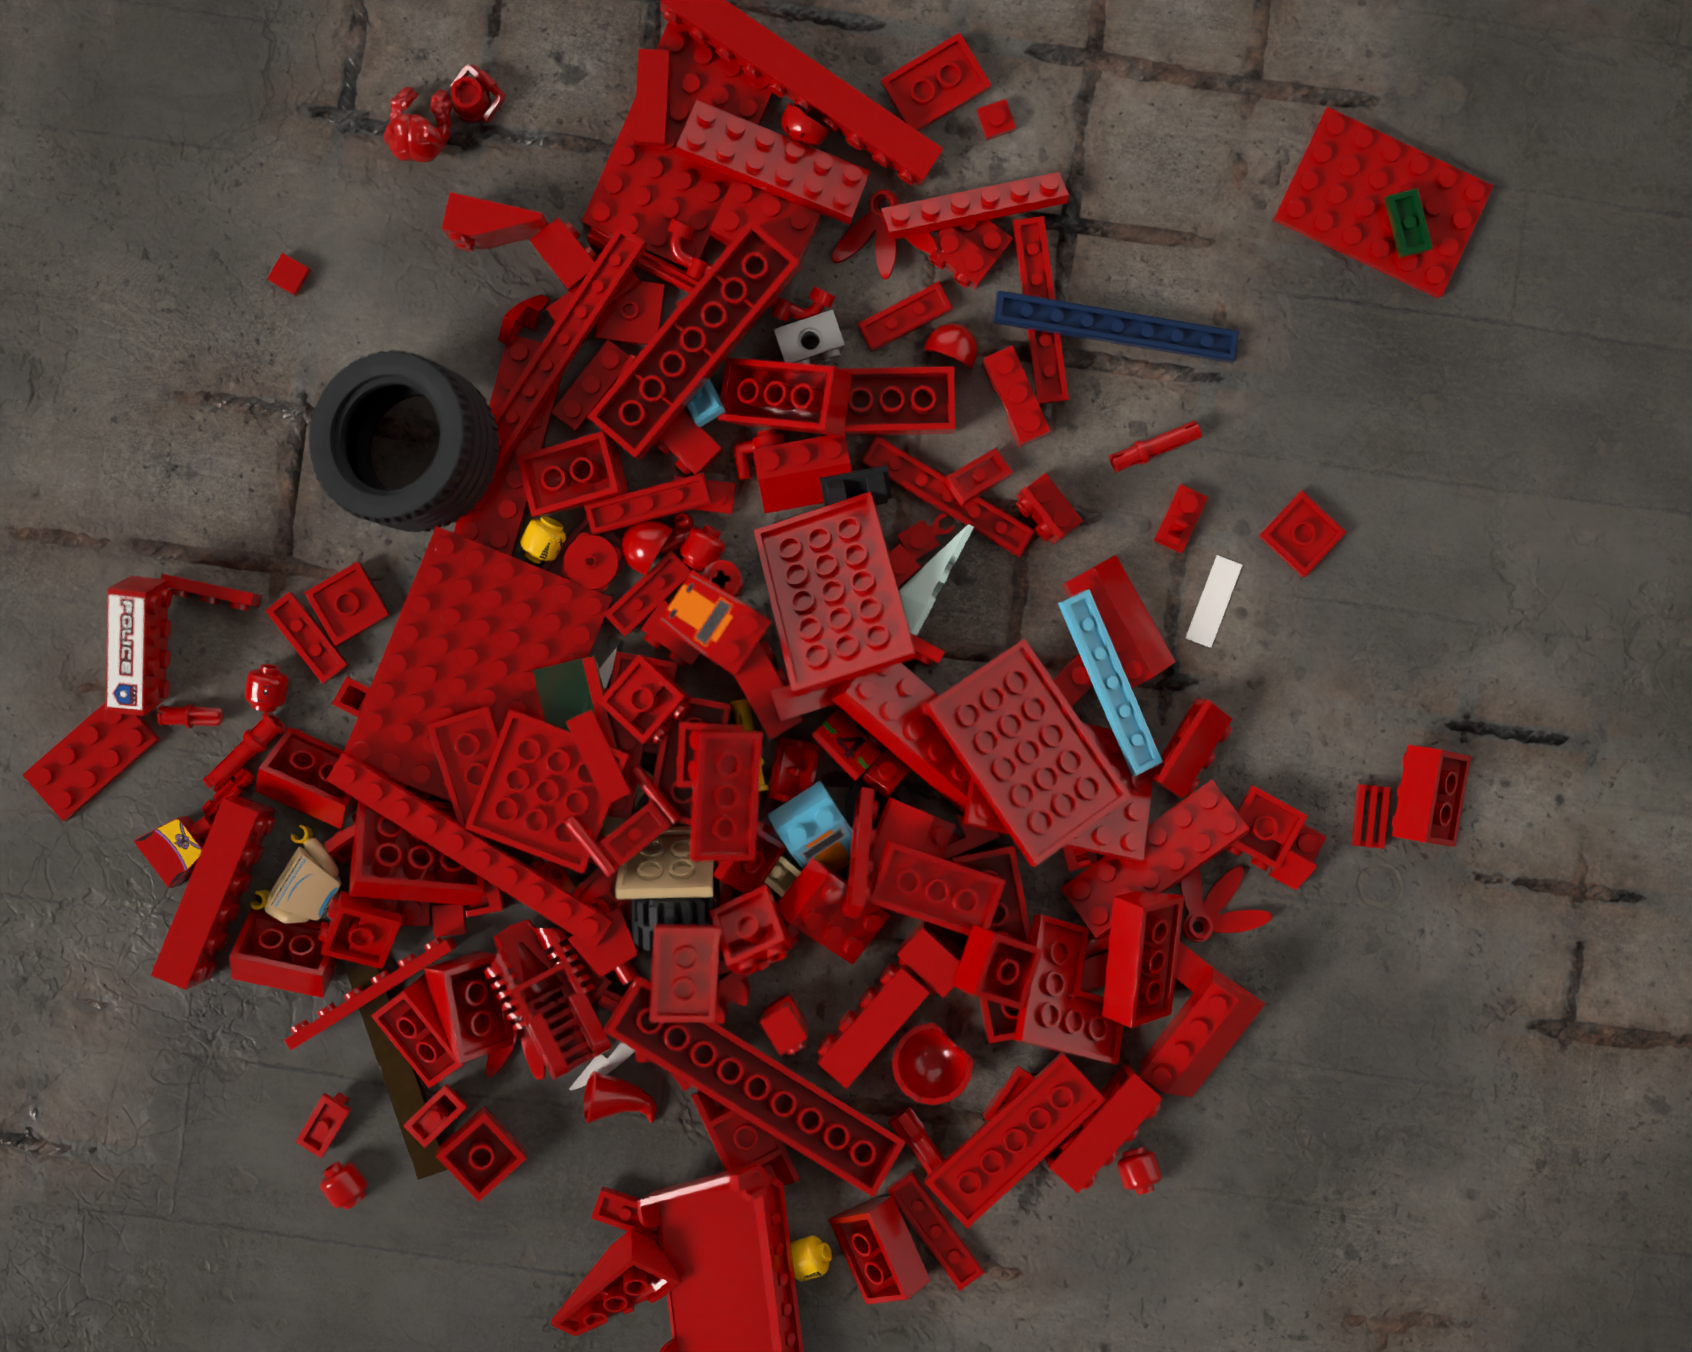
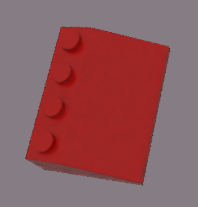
M358 800L349 896L477 905L483 893L484 878ZM423 800L457 821L452 803Z

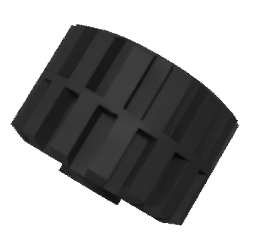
M714 890L713 897L632 899V928L635 944L643 947L645 950L653 951L654 925H714L710 915V911L714 909Z

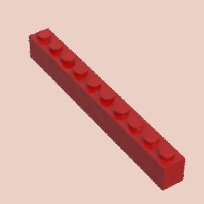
M660 1V11L663 12L662 16L669 23L675 26L679 24L689 30V35L701 44L709 43L716 48L715 52L722 59L728 62L734 60L743 66L741 69L746 75L755 80L759 77L768 83L769 90L779 97L787 96L795 102L794 106L802 109L806 115L812 113L821 119L820 124L833 133L837 130L847 137L846 141L852 147L858 150L863 148L871 153L872 159L877 164L885 168L890 166L899 172L897 174L898 177L909 185L915 183L920 186L941 154L943 148L728 1Z

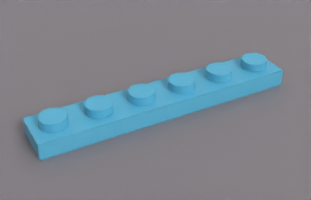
M1084 590L1059 602L1058 605L1131 775H1138L1162 763L1163 761L1090 590Z

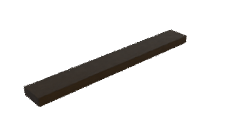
M342 959L352 990L361 986L364 991L373 985L370 979L382 972L379 968ZM388 990L360 1007L359 1010L417 1179L419 1180L448 1169L436 1157L437 1148L441 1145L439 1135L424 1148L403 1127L427 1101L418 1074L371 1017L372 1014L391 1000Z

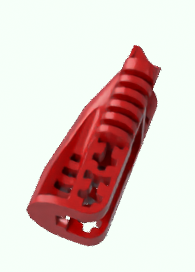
M530 919L508 926L494 937L497 954L491 967L483 972L488 980L500 975L501 980L493 983L491 987L495 990L505 985L507 990L496 995L498 1000L508 995L512 999L501 1005L503 1011L514 1005L517 1008L516 1011L506 1016L508 1021L519 1015L521 1016L522 1021L512 1025L513 1030L516 1031L526 1026L552 1079L556 1080L573 1068L611 1049V1044L606 1033L602 1031L603 1028L585 994L595 988L594 984L591 983L583 988L580 985L581 982L590 978L589 974L586 973L578 978L575 975L576 972L585 968L583 963H580L572 968L570 962L580 958L578 953L566 957L564 953L573 949V945L570 943L561 948L559 944L569 938L565 929L537 928Z

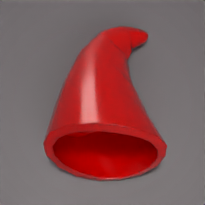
M593 1071L590 1074L583 1099L584 1117L587 1124L617 1113L635 1111L645 1114L648 1120L654 1123L657 1107L653 1097L646 1091L630 1082L597 1071Z

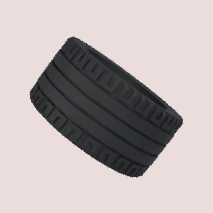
M389 350L388 352L379 351L351 362L346 368L344 367L336 374L323 390L314 408L310 423V459L313 464V471L316 474L317 480L321 482L322 489L343 510L361 519L393 529L415 533L421 531L430 532L432 529L435 530L436 526L446 527L452 522H457L460 517L467 515L475 507V504L482 499L484 493H486L496 471L495 467L499 458L498 427L495 424V416L491 412L490 405L486 404V398L466 378L430 359L412 352L407 353L401 350L398 352L395 350ZM426 396L436 411L440 425V441L437 454L431 466L417 481L404 488L388 491L379 481L372 464L371 445L374 432L380 420L393 406L412 397Z

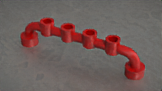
M672 218L667 229L673 233L670 241L671 253L679 263L688 267L687 275L701 280L713 265L684 251L682 246L684 238L691 240L695 228ZM813 286L808 298L814 301L808 308H801L781 297H777L770 305L772 307L770 314L786 322L789 316L803 320L820 314L825 306L831 308L836 296Z

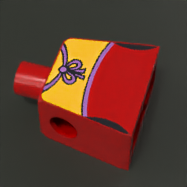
M205 815L193 823L188 816L178 817L135 839L133 842L170 889L180 886L193 873L213 820Z

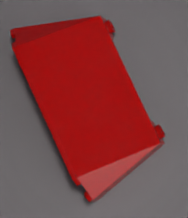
M751 1164L662 1188L637 1200V1213L640 1223L646 1228L658 1226L660 1248L680 1277V1284L667 1293L672 1339L663 1345L660 1352H804L783 1183L777 1178H773L765 1173L766 1170L759 1164Z

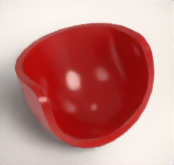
M946 323L937 327L929 335L923 351H935L964 363L969 370H972L978 353V345L975 336L967 327L958 323Z
M653 520L631 526L621 539L620 549L623 559L635 571L646 575L664 543L672 534L673 529L664 523Z

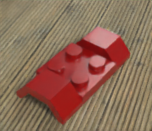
M696 1090L690 1095L725 1171L751 1164H759L766 1170L765 1173L773 1178H777L783 1183V1186L801 1180L782 1141L701 1091Z

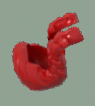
M405 87L390 101L392 111L390 113L391 122L386 127L383 139L389 145V149L395 158L401 161L413 160L428 163L433 161L442 152L447 140L451 136L450 127L452 122L450 113L452 111V104L450 102V95L445 90L439 89L431 97L430 110L435 115L438 128H436L418 114H402L414 99L418 97V93L414 92L413 87Z

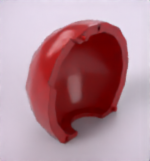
M927 1023L915 1026L901 1037L894 1048L892 1068L895 1081L904 1094L916 1102L936 1105L950 1102L964 1091L971 1079L973 1059L964 1050L959 1048L936 1023Z

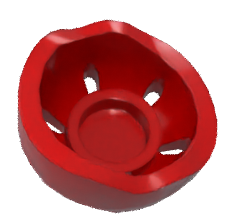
M788 102L782 116V129L786 137L811 147L821 144L829 135V130L808 117L802 109Z

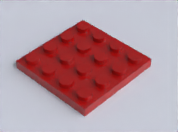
M509 709L465 829L584 874L591 856L566 827V820L570 817H575L593 840L597 842L611 803L604 804L570 731ZM610 747L623 774L630 754Z

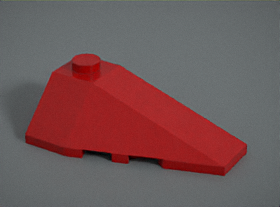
M630 1229L607 1249L552 1318L551 1326L576 1337L607 1323L609 1316L621 1311L625 1315L634 1311V1305L648 1300L650 1303L660 1300L680 1284V1277L655 1240Z

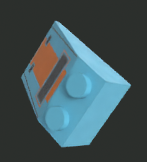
M821 781L768 814L775 831L802 869H804L812 857L834 873L849 865L852 828Z

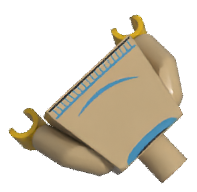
M299 825L305 832L301 840L295 834H291V840L295 843L304 844V848L300 846L297 848L270 892L268 890L255 891V894L262 897V904L257 901L250 902L252 909L259 910L265 908L267 914L285 924L302 923L310 919L318 921L326 908H329L331 899H339L340 896L337 893L341 885L337 864L326 848L316 838H313L311 828L304 825Z

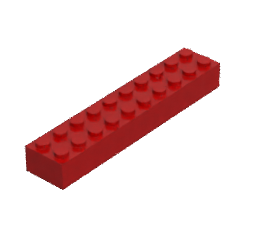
M640 976L634 978L602 1030L603 1032L859 1190L875 1197L906 1141L714 1022H650L651 983Z

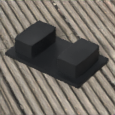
M887 465L820 478L824 506L870 491L875 505L887 504L888 499L892 498Z

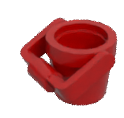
M473 64L465 65L450 86L452 109L458 118L468 123L481 122L482 120L488 123L506 98L505 93L497 86V82L484 70H480ZM471 73L473 76H475V79L472 77H468V75ZM489 92L496 97L493 103Z

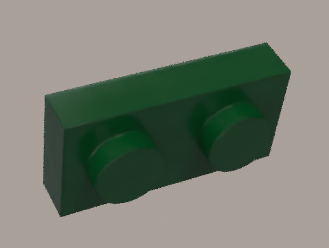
M1418 188L1386 196L1384 201L1399 259L1432 250L1433 247Z

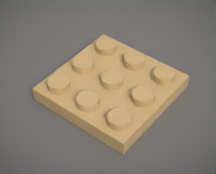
M691 826L669 827L618 868L616 883L617 899L713 897L715 861H692L689 859Z

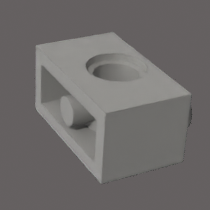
M833 309L774 329L783 361L787 363L811 364V361L820 358L824 362L840 357V351L845 350V344ZM807 336H814L819 340V345L813 350H808L802 346L803 339Z

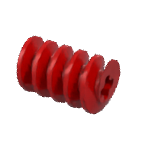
M717 560L708 565L702 576L715 584V581L720 580V575L724 574L727 579H730V582L725 583L723 590L737 598L743 589L744 582L742 574L737 567L727 560Z

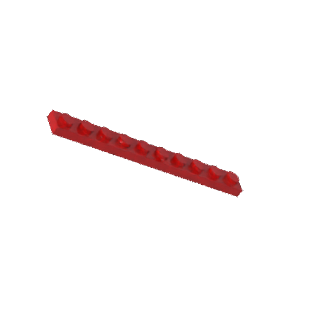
M619 225L494 415L499 435V458L496 463L493 479L647 247L645 241Z
M347 752L341 754L326 778L328 782L594 948L597 947L614 920L475 832L465 829V826Z

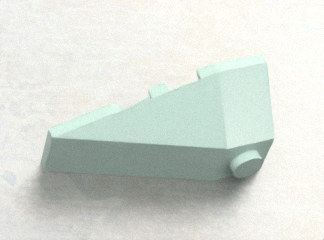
M968 524L899 589L911 634L917 636L936 600L937 594L943 587L952 566L955 564L974 528L973 526Z

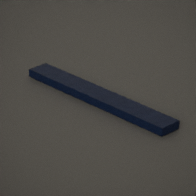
M1000 290L996 293L992 321L994 324L1228 363L1235 362L1239 331Z

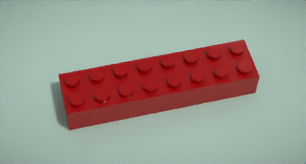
M750 220L587 417L632 456L641 460L802 268L800 261Z

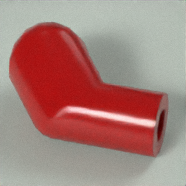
M680 513L674 518L675 525L672 536L668 537L661 548L664 556L670 551L674 552L680 549L690 529L694 527L693 519L688 514Z

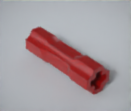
M910 1106L898 1111L888 1121L896 1135L906 1141L905 1144L925 1169L927 1176L946 1160L926 1134L924 1125Z

